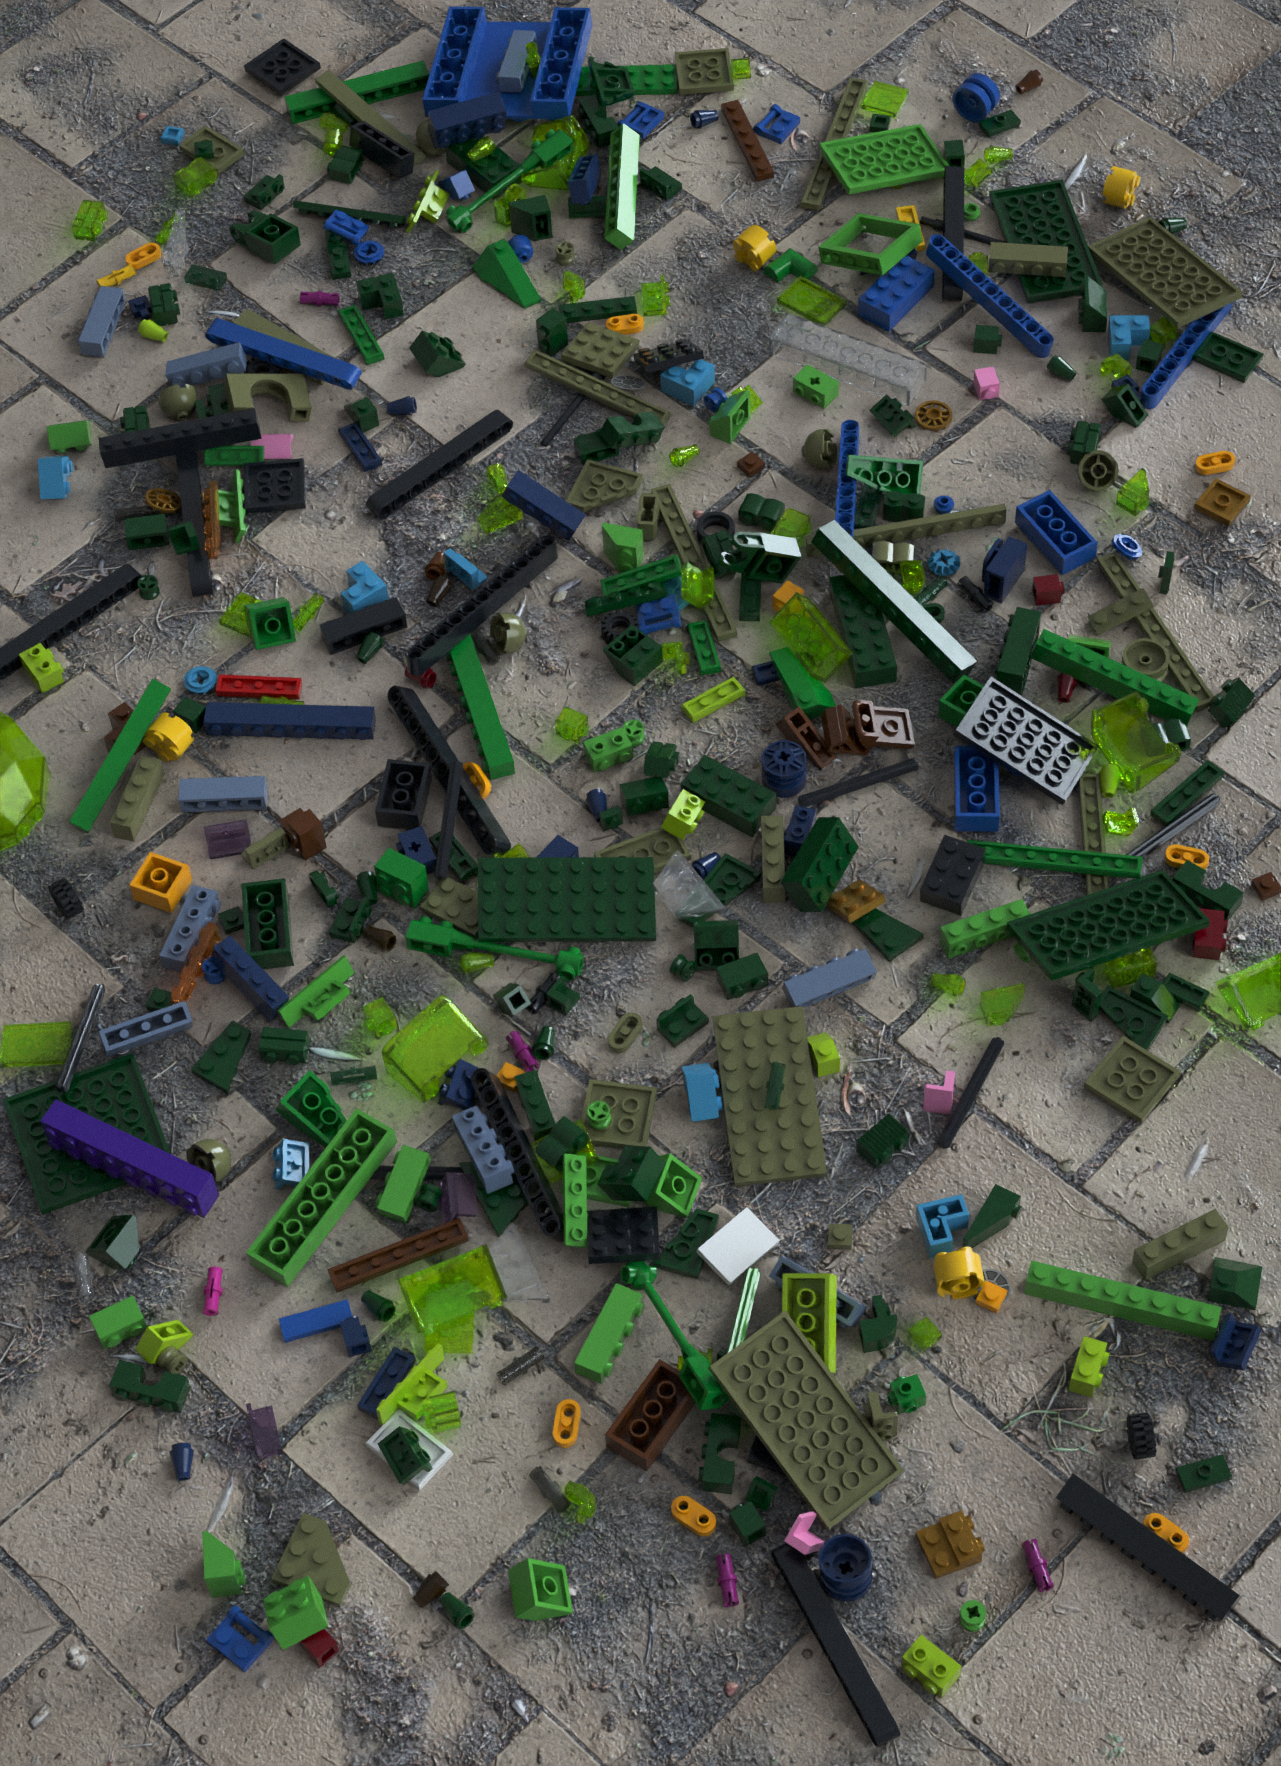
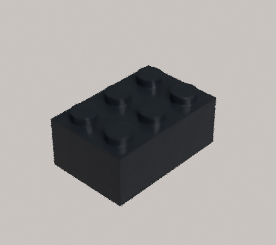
M387 760L375 809L378 826L410 830L421 826L432 781L430 763Z
M944 835L920 888V901L962 916L986 861V849Z

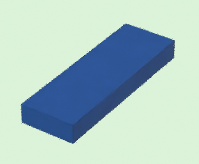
M347 1299L279 1318L284 1342L287 1343L340 1328V1322L352 1317V1313Z

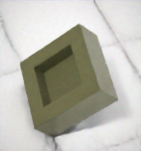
M829 1223L828 1249L851 1250L853 1225Z

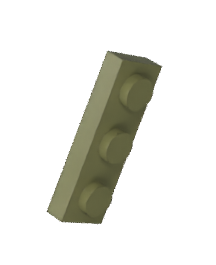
M1142 588L1087 617L1097 636L1154 606L1145 589Z

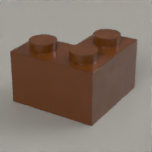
M125 702L108 713L113 729L112 732L104 737L108 753L134 711ZM143 739L140 745L138 746L137 750L135 751L134 755L142 749H144L145 747H147L143 743Z
M299 808L279 820L280 828L286 832L287 840L290 842L292 850L296 855L300 854L305 861L327 848L322 823L310 809L304 812Z

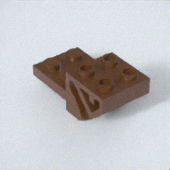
M856 700L852 705L853 716L842 704L825 709L821 715L826 749L830 753L867 755L872 746L912 749L915 746L908 709L873 706V701Z

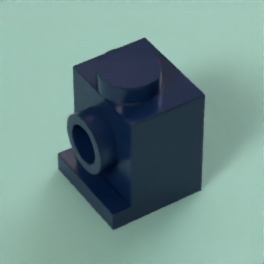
M357 1316L349 1317L345 1321L340 1322L349 1357L372 1351L365 1324L360 1325Z

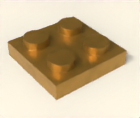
M1216 478L1195 502L1194 509L1230 526L1250 502L1251 495Z
M858 880L852 882L843 890L835 892L829 898L826 907L851 923L885 903L886 900L884 894L864 881Z

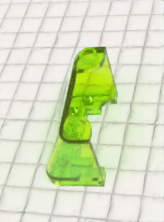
M573 115L534 127L533 143L537 140L541 143L546 140L545 135L549 130L553 129L556 132L561 129L573 140V151L562 160L555 161L554 166L544 169L539 166L534 170L523 173L522 181L528 187L569 191L568 180L579 157L587 156L589 149L588 137Z
M1137 691L1091 712L1092 738L1099 745L1098 748L1108 763L1119 767L1121 772L1120 780L1130 794L1140 791L1179 762L1181 756L1179 746L1172 742L1165 743L1148 719V702Z
M1281 953L1215 982L1218 990L1245 1029L1250 1027L1252 1031L1264 1026L1263 1021L1281 1013Z
M441 995L384 1045L382 1057L387 1074L425 1103L429 1098L434 1097L438 1093V1078L468 1051L474 1056L482 1054L489 1044L487 1037L448 996Z
M487 1244L395 1281L417 1334L422 1332L423 1336L437 1332L436 1326L489 1306L491 1310L504 1305L502 1300L508 1298Z

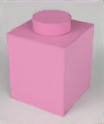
M994 367L974 370L973 384L979 400L999 397L1000 383Z

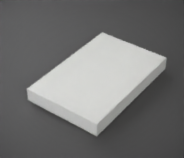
M746 1207L700 1246L696 1253L730 1286L747 1269L774 1248L780 1240Z
M398 1409L365 1444L368 1449L388 1464L378 1443L399 1426L414 1430L419 1437V1445L430 1456L431 1460L429 1462L433 1468L430 1472L422 1470L409 1481L417 1489L421 1490L453 1456V1453Z

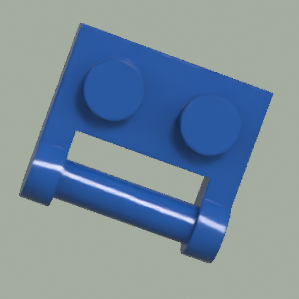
M639 101L624 120H620L617 125L619 127L624 123L639 134L640 138L644 139L665 118L664 112Z
M773 104L769 109V113L760 123L753 127V130L759 136L782 144L800 124V117L782 110L777 104ZM774 117L778 118L769 129L765 128Z
M335 209L330 218L326 220L323 229L326 231L330 230L358 246L367 233L369 226Z
M676 594L636 605L639 621L638 628L647 636L648 633L671 627H682L679 602ZM671 617H672V619H669V620H665V621H661V622H657V623H654V624L647 625L648 623H651V622H655V621H659V620H663V619H667V618H671Z
M235 1605L229 1610L225 1619L210 1634L206 1641L245 1673L271 1644L274 1635L270 1631H264L242 1613V1609ZM235 1622L239 1623L257 1637L259 1641L256 1645L232 1628Z

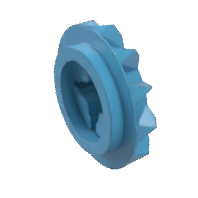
M938 548L936 552H931L927 561L928 568L936 575H952L960 567V557L955 554V551L950 552L947 548L941 551ZM941 558L947 561V566L943 561H941Z
M198 666L192 668L184 676V686L189 693L194 692L196 695L202 692L206 694L208 690L213 691L214 685H217L216 673L209 667ZM198 677L202 679L203 684H199Z

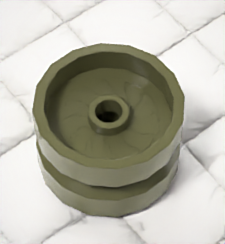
M1147 638L1136 639L1127 644L1123 650L1121 664L1164 683L1166 681L1169 654L1167 649L1158 641Z

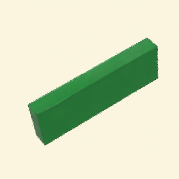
M221 446L204 450V466H244V463L264 462V446Z
M704 620L687 624V630L701 676L721 672V665L708 621Z

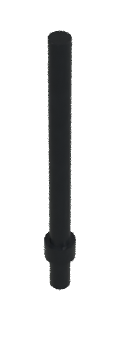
M921 217L920 224L933 227V230L936 231L943 230V220ZM964 229V237L988 245H991V242L1006 243L1005 241Z
M592 372L591 376L602 380L603 375L597 372ZM578 393L541 441L542 446L547 447L585 399L586 395Z

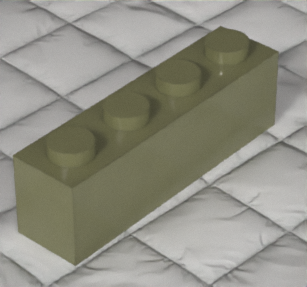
M991 242L988 272L1066 277L1068 247Z
M140 756L110 821L115 838L135 842L165 775L161 759Z
M761 816L763 903H785V888L780 883L785 875L783 816Z
M1214 1209L1136 1248L1132 1263L1146 1281L1225 1241L1229 1227L1219 1212Z

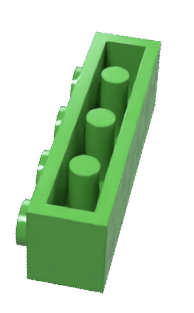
M1023 899L942 926L940 928L939 942L949 959L1013 937L1007 930V922L1030 915V912Z
M615 1284L574 1362L576 1374L600 1384L603 1383L605 1377L611 1375L615 1357H620L624 1349L623 1342L626 1336H631L636 1317H640L643 1313L645 1304H643L642 1293L620 1284Z

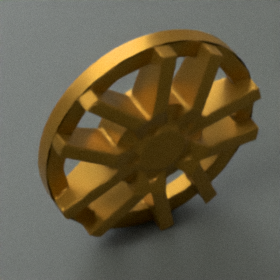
M926 401L917 407L915 419L917 425H920L923 430L929 429L938 432L939 429H946V426L952 421V411L947 404L941 401Z
M153 488L145 494V504L152 507V511H161L160 514L164 512L176 514L182 507L181 498L170 490Z

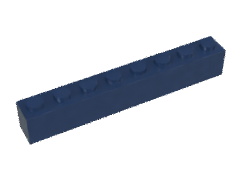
M207 702L204 716L206 735L374 740L376 725L375 709L371 706Z

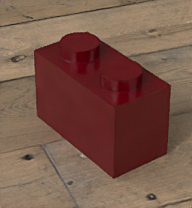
M1199 908L1210 921L1209 927L1194 932L1192 957L1219 960L1221 952L1226 950L1227 939H1223V933H1227L1228 920H1224V911Z

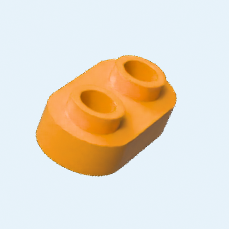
M147 243L129 252L125 257L126 264H131L134 270H138L158 260L161 257L160 246L157 243Z
M639 314L615 316L606 321V328L624 335L639 333L644 328V319Z
M1229 451L1201 455L1196 459L1195 470L1201 475L1229 471L1234 467L1235 456Z
M472 762L464 763V770L482 798L485 799L491 791V784L478 764Z
M1174 844L1166 849L1165 861L1169 866L1181 868L1186 860H1189L1206 870L1209 864V855L1201 849Z
M562 1400L556 1408L553 1440L557 1446L562 1448L573 1446L578 1438L581 1409L575 1400ZM572 1412L573 1415L567 1417L565 1416V1413ZM568 1434L569 1438L562 1439L561 1436Z
M679 1496L673 1500L671 1513L676 1521L699 1536H709L715 1531L716 1517L710 1510L688 1496ZM681 1505L688 1506L686 1510H681L679 1507ZM702 1518H706L708 1522L702 1524L699 1522V1520Z
M1151 1513L1145 1517L1143 1525L1180 1552H1186L1189 1545V1537L1185 1531L1159 1513ZM1157 1522L1160 1524V1527H1154L1151 1523ZM1178 1537L1181 1542L1176 1543L1172 1538Z

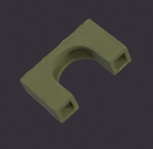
M226 374L224 391L229 413L254 409L251 397L256 394L265 393L274 395L284 402L289 422H309L312 406L304 374Z

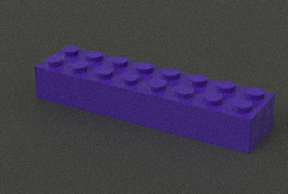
M57 1099L41 1119L44 1133L49 1141L48 1144L56 1150L62 1149L74 1159L79 1160L81 1158L87 1161L91 1167L105 1170L113 1178L120 1177L134 1188H143L149 1195L153 1197L159 1196L171 1206L176 1207L178 1205L192 1216L198 1215L205 1218L219 1197L211 1173Z

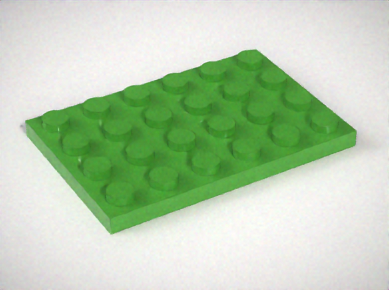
M921 124L819 143L820 152L848 194L944 176L945 166H949Z

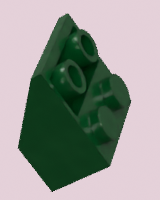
M545 195L508 202L512 233L524 235L534 242L553 238L551 211Z
M1084 276V283L1080 284L1079 296H1082V298H1078V310H1081L1078 316V324H1082V332H1106V290L1090 277Z
M421 331L409 347L425 373L437 377L461 369L466 365L461 358V353L454 348L452 340L448 337H440L433 332Z
M633 625L629 626L603 649V652L619 676L633 686H636L663 662L662 646Z
M738 920L694 921L696 970H716V967L739 959Z

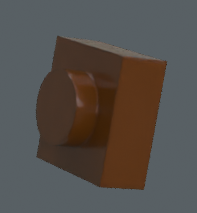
M750 452L737 461V467L751 478L765 468V462L755 453Z
M1272 872L1254 878L1251 881V885L1261 901L1281 894V886Z

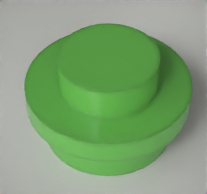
M968 203L964 205V219L972 221L979 218L980 210L976 204Z

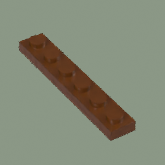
M739 100L722 103L721 111L756 182L774 178V171Z
M457 1218L327 1270L336 1293L468 1242L469 1239L460 1218Z

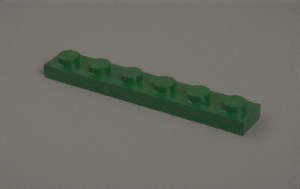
M296 200L293 202V208H298L299 213L310 214L311 210L317 211L316 215L328 216V213L333 214L336 209L362 222L364 218L370 219V223L381 224L382 221H387L389 226L399 227L400 223L406 224V216Z

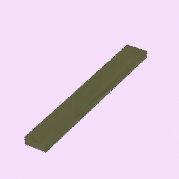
M330 70L315 78V84L357 121L367 122L415 153L414 166L425 159V154Z
M535 349L524 363L525 368L633 418L636 417L637 413L651 411L663 425L670 418L671 412Z
M1082 774L1078 780L1083 851L1106 853L1100 775ZM1085 874L1086 895L1109 888L1108 876Z

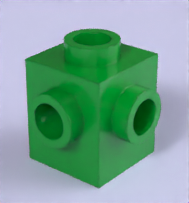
M918 1374L909 1377L901 1376L890 1383L887 1398L890 1406H895L898 1414L904 1412L907 1414L912 1413L919 1407L926 1405V1393Z

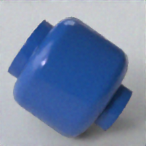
M515 235L508 241L520 263L527 262L532 258L533 247L528 237Z

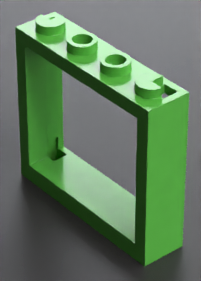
M858 213L823 242L818 249L822 264L883 276L923 240L920 224ZM862 232L896 238L880 254L845 248Z

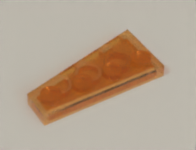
M209 481L208 488H204L203 492L204 532L206 534L205 550L208 551L209 559L217 560L220 551L218 481Z
M208 921L207 926L202 927L199 933L200 941L197 947L194 946L189 956L191 960L188 966H184L180 974L181 981L178 986L174 987L171 993L173 1004L183 1001L187 1003L196 987L195 978L199 979L203 974V962L212 956L215 942L219 944L223 938L217 924Z

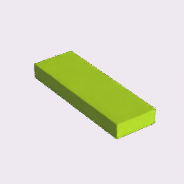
M732 677L681 705V710L694 723L744 696L745 689Z

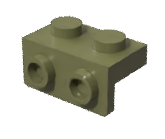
M878 1392L868 1393L867 1402L864 1403L865 1413H863V1416L882 1441H888L896 1437L897 1412L882 1414Z

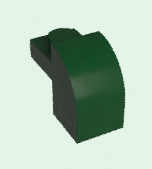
M882 1295L872 1296L874 1318L859 1321L858 1332L864 1353L888 1347L896 1336L897 1314L890 1315L889 1305L884 1303Z

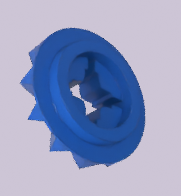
M364 241L354 249L355 260L359 261V264L365 263L368 265L373 263L375 265V262L381 261V257L384 256L383 246L375 241Z
M1117 534L1111 540L1112 547L1116 549L1117 553L1121 554V557L1124 556L1128 560L1136 561L1142 555L1141 547L1130 536Z

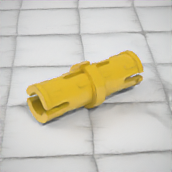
M128 264L117 271L112 270L111 274L97 279L96 282L99 288L100 286L111 287L115 284H121V281L135 276L136 273L132 265Z

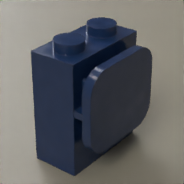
M1008 536L1004 544L1002 539L998 538L984 559L982 569V582L985 583L984 594L989 599L1002 604L1025 570L1027 543Z

